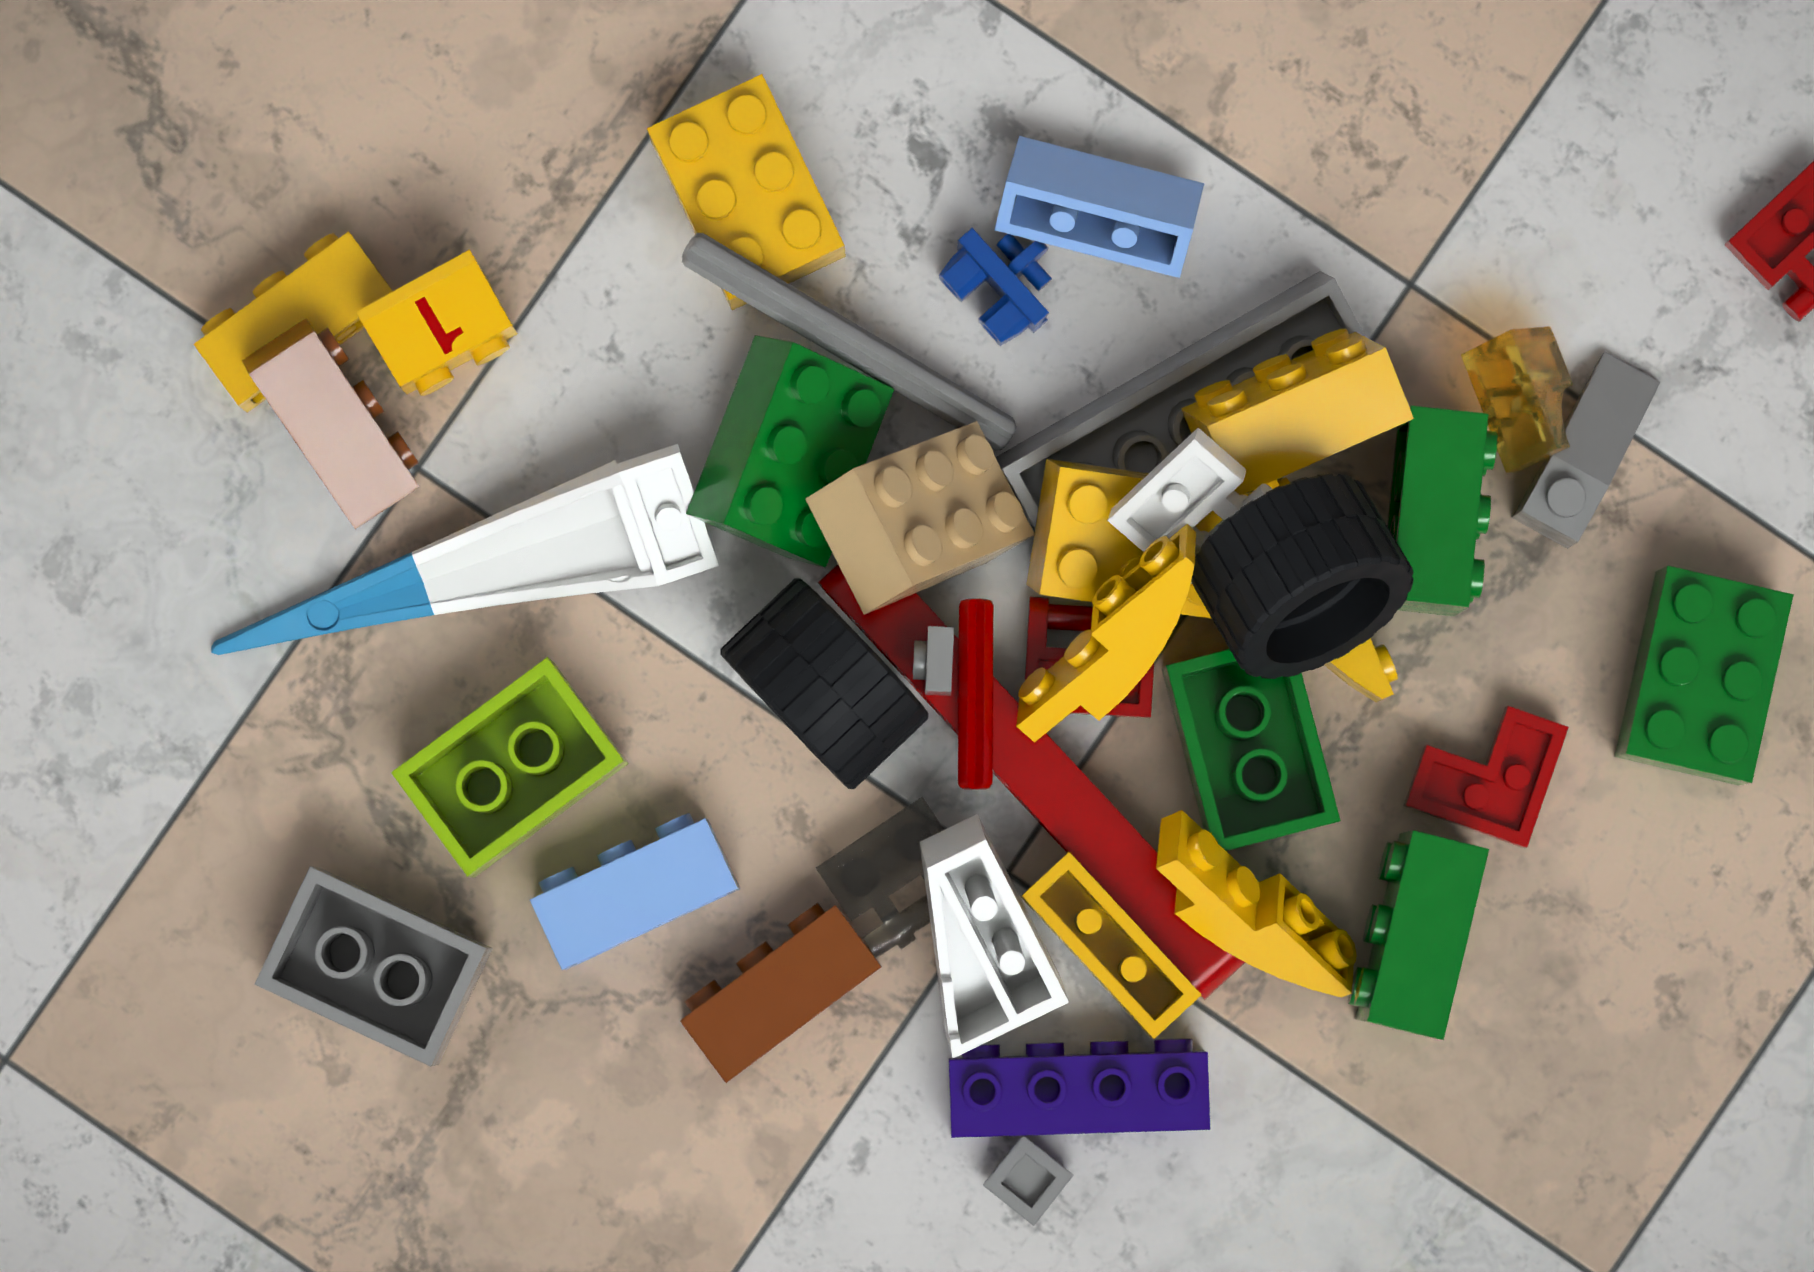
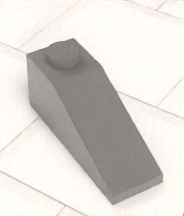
M1604 352L1512 518L1567 549L1578 543L1606 493L1660 382Z

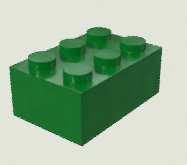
M755 335L686 514L786 558L826 568L832 551L805 499L853 468L866 464L894 388L797 343Z
M1411 405L1410 410L1414 419L1397 426L1387 527L1414 571L1411 591L1408 592L1407 600L1401 609L1398 610L1456 616L1469 608V604L1473 602V599L1480 598L1482 593L1485 563L1483 559H1474L1476 540L1479 539L1480 534H1486L1488 530L1491 496L1481 495L1482 476L1485 477L1486 471L1493 470L1498 435L1497 431H1487L1489 414Z
M1666 566L1656 571L1614 757L1738 786L1752 783L1794 594L1673 566Z
M1230 649L1166 665L1162 669L1203 828L1215 837L1218 844L1224 850L1228 851L1341 821L1302 673L1291 677H1277L1276 679L1261 678V676L1254 677L1246 674L1244 669L1240 668Z
M1415 830L1400 833L1398 841L1386 843L1378 874L1379 880L1388 882L1383 905L1372 904L1363 936V942L1373 944L1367 968H1356L1353 976L1352 994H1349L1348 1004L1358 1006L1356 1020L1428 1038L1444 1040L1489 849Z

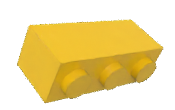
M349 231L340 238L335 233L321 238L306 250L304 257L307 259V262L289 275H286L283 270L272 274L254 288L252 293L256 299L237 313L232 308L225 309L202 326L201 331L204 337L193 345L236 404L248 413L266 399L248 374L242 362L243 359L306 318L317 334L329 328L341 345L365 328L356 311L393 291Z
M1070 852L1066 853L1020 896L1150 1038L1155 1039L1201 996V993Z

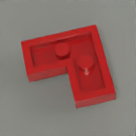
M1506 706L1485 765L1425 745L1403 806L1518 847L1527 848L1569 727L1514 707Z

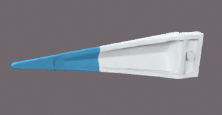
M675 444L618 464L616 460L218 639L211 646V653L222 655L328 633L484 607L599 592L655 587L717 567L719 564L705 522L686 514L694 490L679 446Z

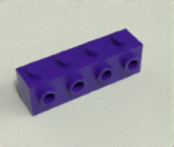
M1193 1039L1154 1040V1052L1129 1053L1128 1041L1090 1042V1054L1064 1055L1063 1042L1027 1043L1026 1056L1000 1057V1044L980 1045L963 1053L962 1058H949L951 1138L1210 1130L1208 1052L1204 1050L1193 1051Z

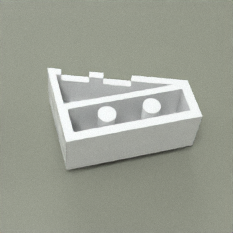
M976 814L920 841L944 1028L953 1059L1069 1003L1060 974L979 815Z

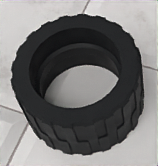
M1318 474L1314 477L1294 480L1281 487L1278 486L1254 501H1250L1234 515L1223 521L1218 526V529L1212 535H1209L1202 544L1200 552L1196 554L1191 582L1240 668L1244 669L1246 674L1254 677L1261 676V678L1276 679L1277 677L1299 675V673L1322 667L1324 664L1346 655L1352 649L1374 636L1380 628L1384 627L1393 618L1397 610L1401 609L1407 600V594L1411 591L1414 581L1412 577L1414 571L1363 485L1358 480H1353L1352 477L1346 475Z
M794 578L720 649V655L848 789H855L928 720V711L915 695L842 617L801 578Z

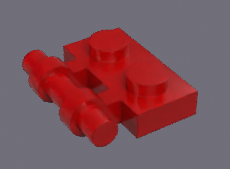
M1814 161L1724 244L1767 290L1771 289L1786 274L1796 283L1798 289L1782 303V306L1798 322L1814 309V266L1805 258L1814 248Z

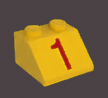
M470 249L356 311L399 387L406 394L417 389L420 396L435 392L454 379L451 370L471 359L479 366L499 357L510 349L507 340L518 334Z

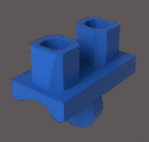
M971 228L958 240V252L952 256L940 272L939 279L960 302L965 300L985 281L993 288L1001 299L980 316L978 322L998 345L1002 346L1014 339L1027 328L1032 333H1035L1048 321L1046 317L1049 312L1018 278L1024 275L1037 291L1043 289L1052 278L1037 261L1048 251L1049 247L1045 243L1035 241L1025 249L1013 235L1006 234L996 244L1011 261L1006 265L979 234Z

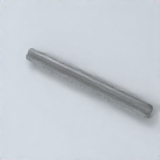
M696 233L686 245L682 254V263L685 267L879 382L894 388V391L955 427L960 428L977 421L992 449L1002 450L1013 437L1016 425L1015 420L1010 415L706 234Z

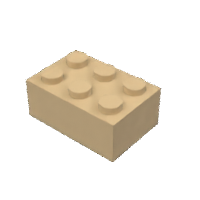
M977 421L853 468L805 499L864 615L984 565L1035 535L1020 502L1012 491L994 455L993 449L986 440Z

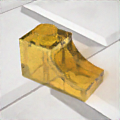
M1551 326L1511 329L1461 354L1482 412L1489 414L1488 428L1490 431H1497V451L1506 473L1519 472L1570 447L1563 424L1562 397L1564 390L1572 386L1573 382Z

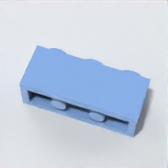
M1019 136L1007 176L995 231L1180 278L1204 183Z
M690 813L684 814L655 828L659 840L636 850L632 840L626 841L597 855L601 867L578 877L574 867H571L539 882L543 894L530 899V902L561 970L574 967L740 889L708 819L704 818L694 823Z

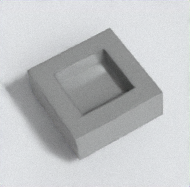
M928 626V640L914 641L913 679L926 680L925 695L951 696L954 627Z
M1021 1136L984 1182L983 1186L1034 1226L1074 1175L1026 1136Z

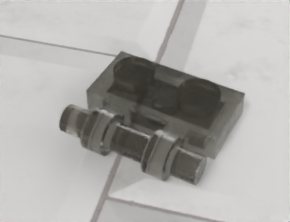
M923 797L816 867L851 922L871 908H874L882 920L883 924L862 937L876 959L896 945L902 950L917 940L914 933L930 923L927 894L901 912L897 910L889 898L890 895L920 875L925 881L920 841L944 830Z

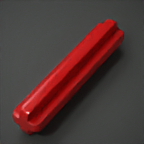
M975 598L961 600L959 604L958 785L960 788L967 790H985L990 788L993 783L994 605L991 600Z

